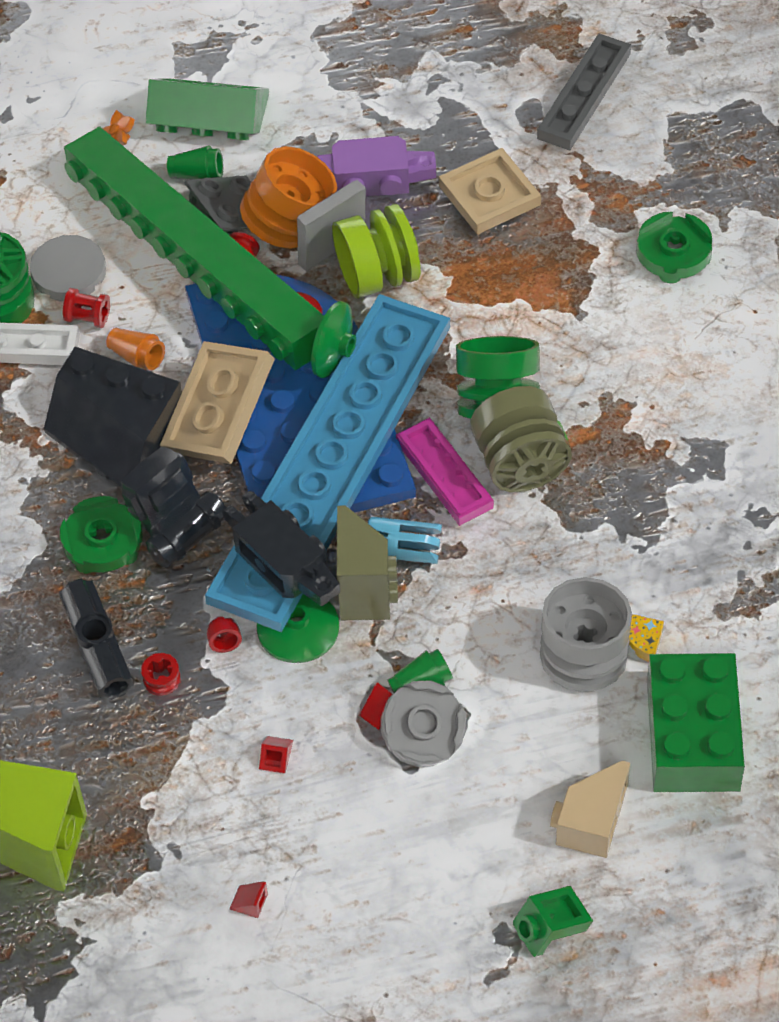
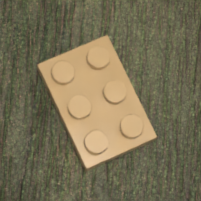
M203 341L160 446L169 448L184 456L232 464L275 358L268 351Z

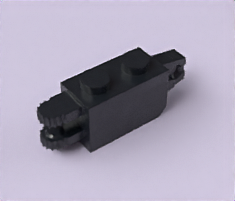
M251 490L242 496L245 507L252 513L247 518L231 505L222 510L223 517L233 530L235 551L283 598H296L303 593L318 605L323 606L340 593V583L326 566L325 556L327 551L323 543L314 535L309 537L300 528L297 519L289 510L285 509L282 511L272 500L265 503Z

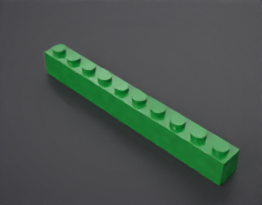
M100 126L64 146L67 161L64 167L69 178L73 182H79L84 186L95 201L100 200L107 206L117 220L122 219L130 226L137 238L145 239L153 246L160 258H166L175 265L182 277L189 278L198 285L206 298H213L222 306V309L229 318H236L245 326L252 338L260 339L267 345L276 359L284 360L295 371L311 361L314 339L324 317L320 311Z

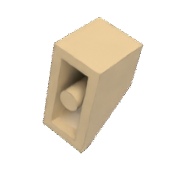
M620 761L568 787L564 802L556 801L551 816L550 827L557 828L556 845L607 858L629 783L630 762Z

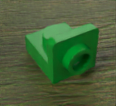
M566 886L529 896L513 920V926L531 955L536 957L543 955L551 941L586 932L593 919L572 887Z

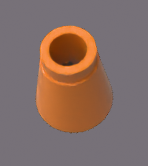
M116 327L109 332L106 339L108 349L113 350V352L133 366L144 370H155L158 368L165 355V345L155 334Z

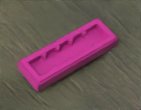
M430 417L396 434V439L399 441L404 454L459 526L494 508L492 497Z

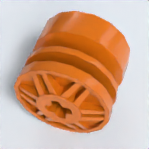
M289 146L274 148L266 155L257 171L256 178L251 182L249 189L242 198L240 204L242 220L249 230L262 241L276 247L296 248L298 247L297 217L337 192L338 186L335 176L323 161L301 148Z

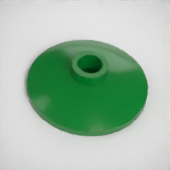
M338 301L328 309L318 327L311 354L312 371L317 377H329L337 368L342 357H350L355 349L356 335L352 334V310L346 302Z
M302 594L282 632L257 623V635L262 647L274 658L289 663H305L323 656L335 644L339 634V617L336 609L329 601L320 606ZM295 617H302V618H303L301 621H292V620H291L292 618H295Z

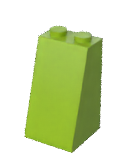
M0 760V863L54 890L64 892L87 817L77 774Z

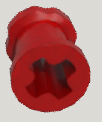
M69 288L63 302V320L73 322L76 319L94 323L96 328H103L110 312V296L107 294H100L99 297L79 293L77 288ZM82 306H86V307H91L92 309H91V310H87V309H82L81 307H82Z

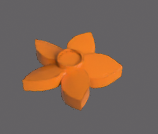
M116 110L111 117V125L102 129L121 145H126L130 138V135L127 133L133 128L135 119L130 116H124Z

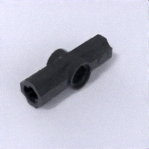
M80 578L68 582L66 587L59 591V596L77 639L81 657L86 662L100 698H109L111 700L124 696L134 686V682L114 635L112 621L106 615L93 580L87 581ZM94 637H102L98 640H90Z

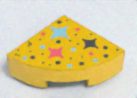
M632 614L629 645L639 658L649 662V654H657L664 621Z

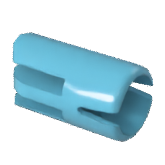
M380 517L369 518L368 524L388 539V556H397V560L438 564L439 556L437 554L400 548L438 550L440 548L439 538L402 531L440 534L442 532V524Z

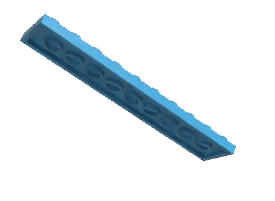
M379 294L356 333V346L350 357H342L261 497L265 503L272 500L282 511L285 509L289 510L297 519L300 528L309 537L311 535L316 536L323 543L326 551L337 533V506L346 505L349 509L351 508L450 329L449 317ZM234 544L206 592L205 599L207 605L282 632L302 594L296 598H283L235 551Z

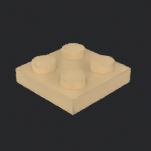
M503 148L439 176V187L477 235L541 205V194Z

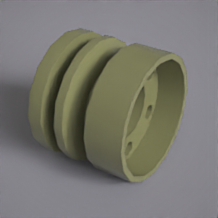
M518 386L500 391L486 399L474 411L470 420L471 431L479 450L484 454V462L489 469L492 482L500 490L525 492L542 487L556 479L567 468L572 459L569 442L565 438L562 427L557 423V415L548 395L542 389L532 386Z

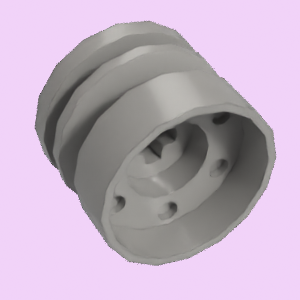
M583 577L565 581L554 587L546 597L542 611L540 659L544 671L554 682L567 689L588 692L600 690L611 685L625 671L629 650L632 611L628 599L617 587L604 580Z

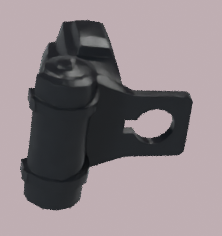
M161 447L140 462L121 480L123 486L122 496L125 501L124 505L128 507V511L135 519L143 523L146 531L151 536L145 542L148 553L154 562L164 568H168L175 561L183 559L186 553L211 531L221 526V521L225 519L222 510L226 506L214 493L206 491L200 495L198 490L195 489L192 481L193 474L184 456L169 448Z

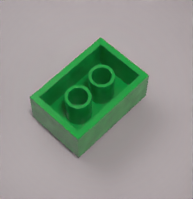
M649 654L647 692L653 792H740L745 764L736 654Z

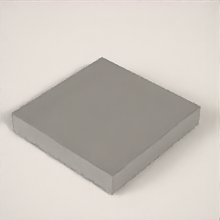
M354 180L297 217L298 264L305 271H308L336 253L332 237L333 222L355 215H360L365 221L366 187L358 180Z

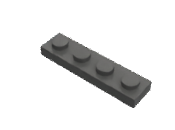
M598 33L537 128L538 140L569 151L572 149L631 55V44Z

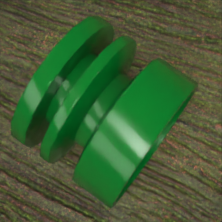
M0 232V323H22L29 317L34 307V289L29 275L26 253L18 240L7 233Z
M489 336L472 338L456 344L457 373L464 377L473 378L457 385V393L462 397L457 401L458 414L471 419L474 411L486 399L509 388L532 386L540 389L538 382L523 378L540 371V347L538 341L514 336Z

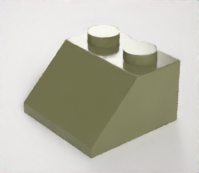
M346 505L337 506V580L340 583V593L338 594L341 621L390 620V603H398L397 556H388L387 538Z

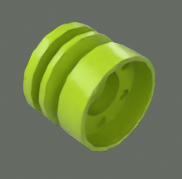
M394 203L385 206L384 214L380 209L371 210L369 215L370 229L360 215L333 222L332 237L339 266L350 292L357 299L382 291V273H384L389 283L394 287L400 286L403 278L406 282L417 281L420 278L421 267L416 238L403 210L398 204Z

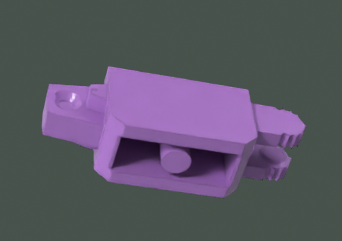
M399 136L338 140L332 146V154L317 156L334 174L338 186L337 191L354 180H358L366 187V197L409 193V183L436 178L434 152L407 151L406 141Z

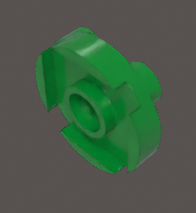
M662 212L650 217L642 224L637 239L636 254L640 263L648 271L658 275L663 282L669 284L677 283L681 278H688L698 274L710 263L712 257V233L709 227L694 215L685 213V218L680 216L673 217V212ZM668 242L674 245L681 243L682 245L681 248L673 249L668 247Z
M97 496L85 499L72 508L73 514L68 517L66 522L64 518L60 526V539L66 557L75 564L79 572L84 574L109 572L119 569L124 565L133 564L139 556L138 550L143 540L141 521L135 519L130 514L128 507L119 504L117 498ZM98 529H105L106 533H111L105 539L98 540L92 538L97 536Z

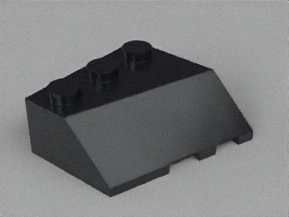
M75 346L56 376L45 420L44 432L77 458L82 457L92 464L98 474L106 480L109 478L122 488L123 492L121 480L140 462L161 448V441L182 394L180 381Z

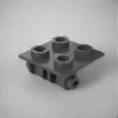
M247 175L185 180L184 183L190 190L189 202L228 235L238 232V230L249 229L242 220L240 212L242 198L251 184Z

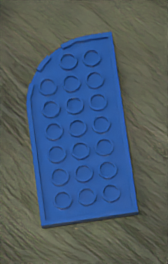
M277 275L296 292H302L315 298L322 308L323 315L337 302L333 297L309 283ZM194 283L185 286L187 300L201 345L203 341L263 350L268 351L275 358L267 345L260 339L252 338L244 325L236 318H229L221 305L213 298L208 299L202 294L198 285ZM353 320L352 334L356 335L359 329ZM275 358L236 452V458L247 492L251 490L258 497L261 498L333 373L327 378H320L314 375L311 361L295 371L284 360L280 361ZM395 428L350 508L354 513L416 498V487L401 445L396 439Z

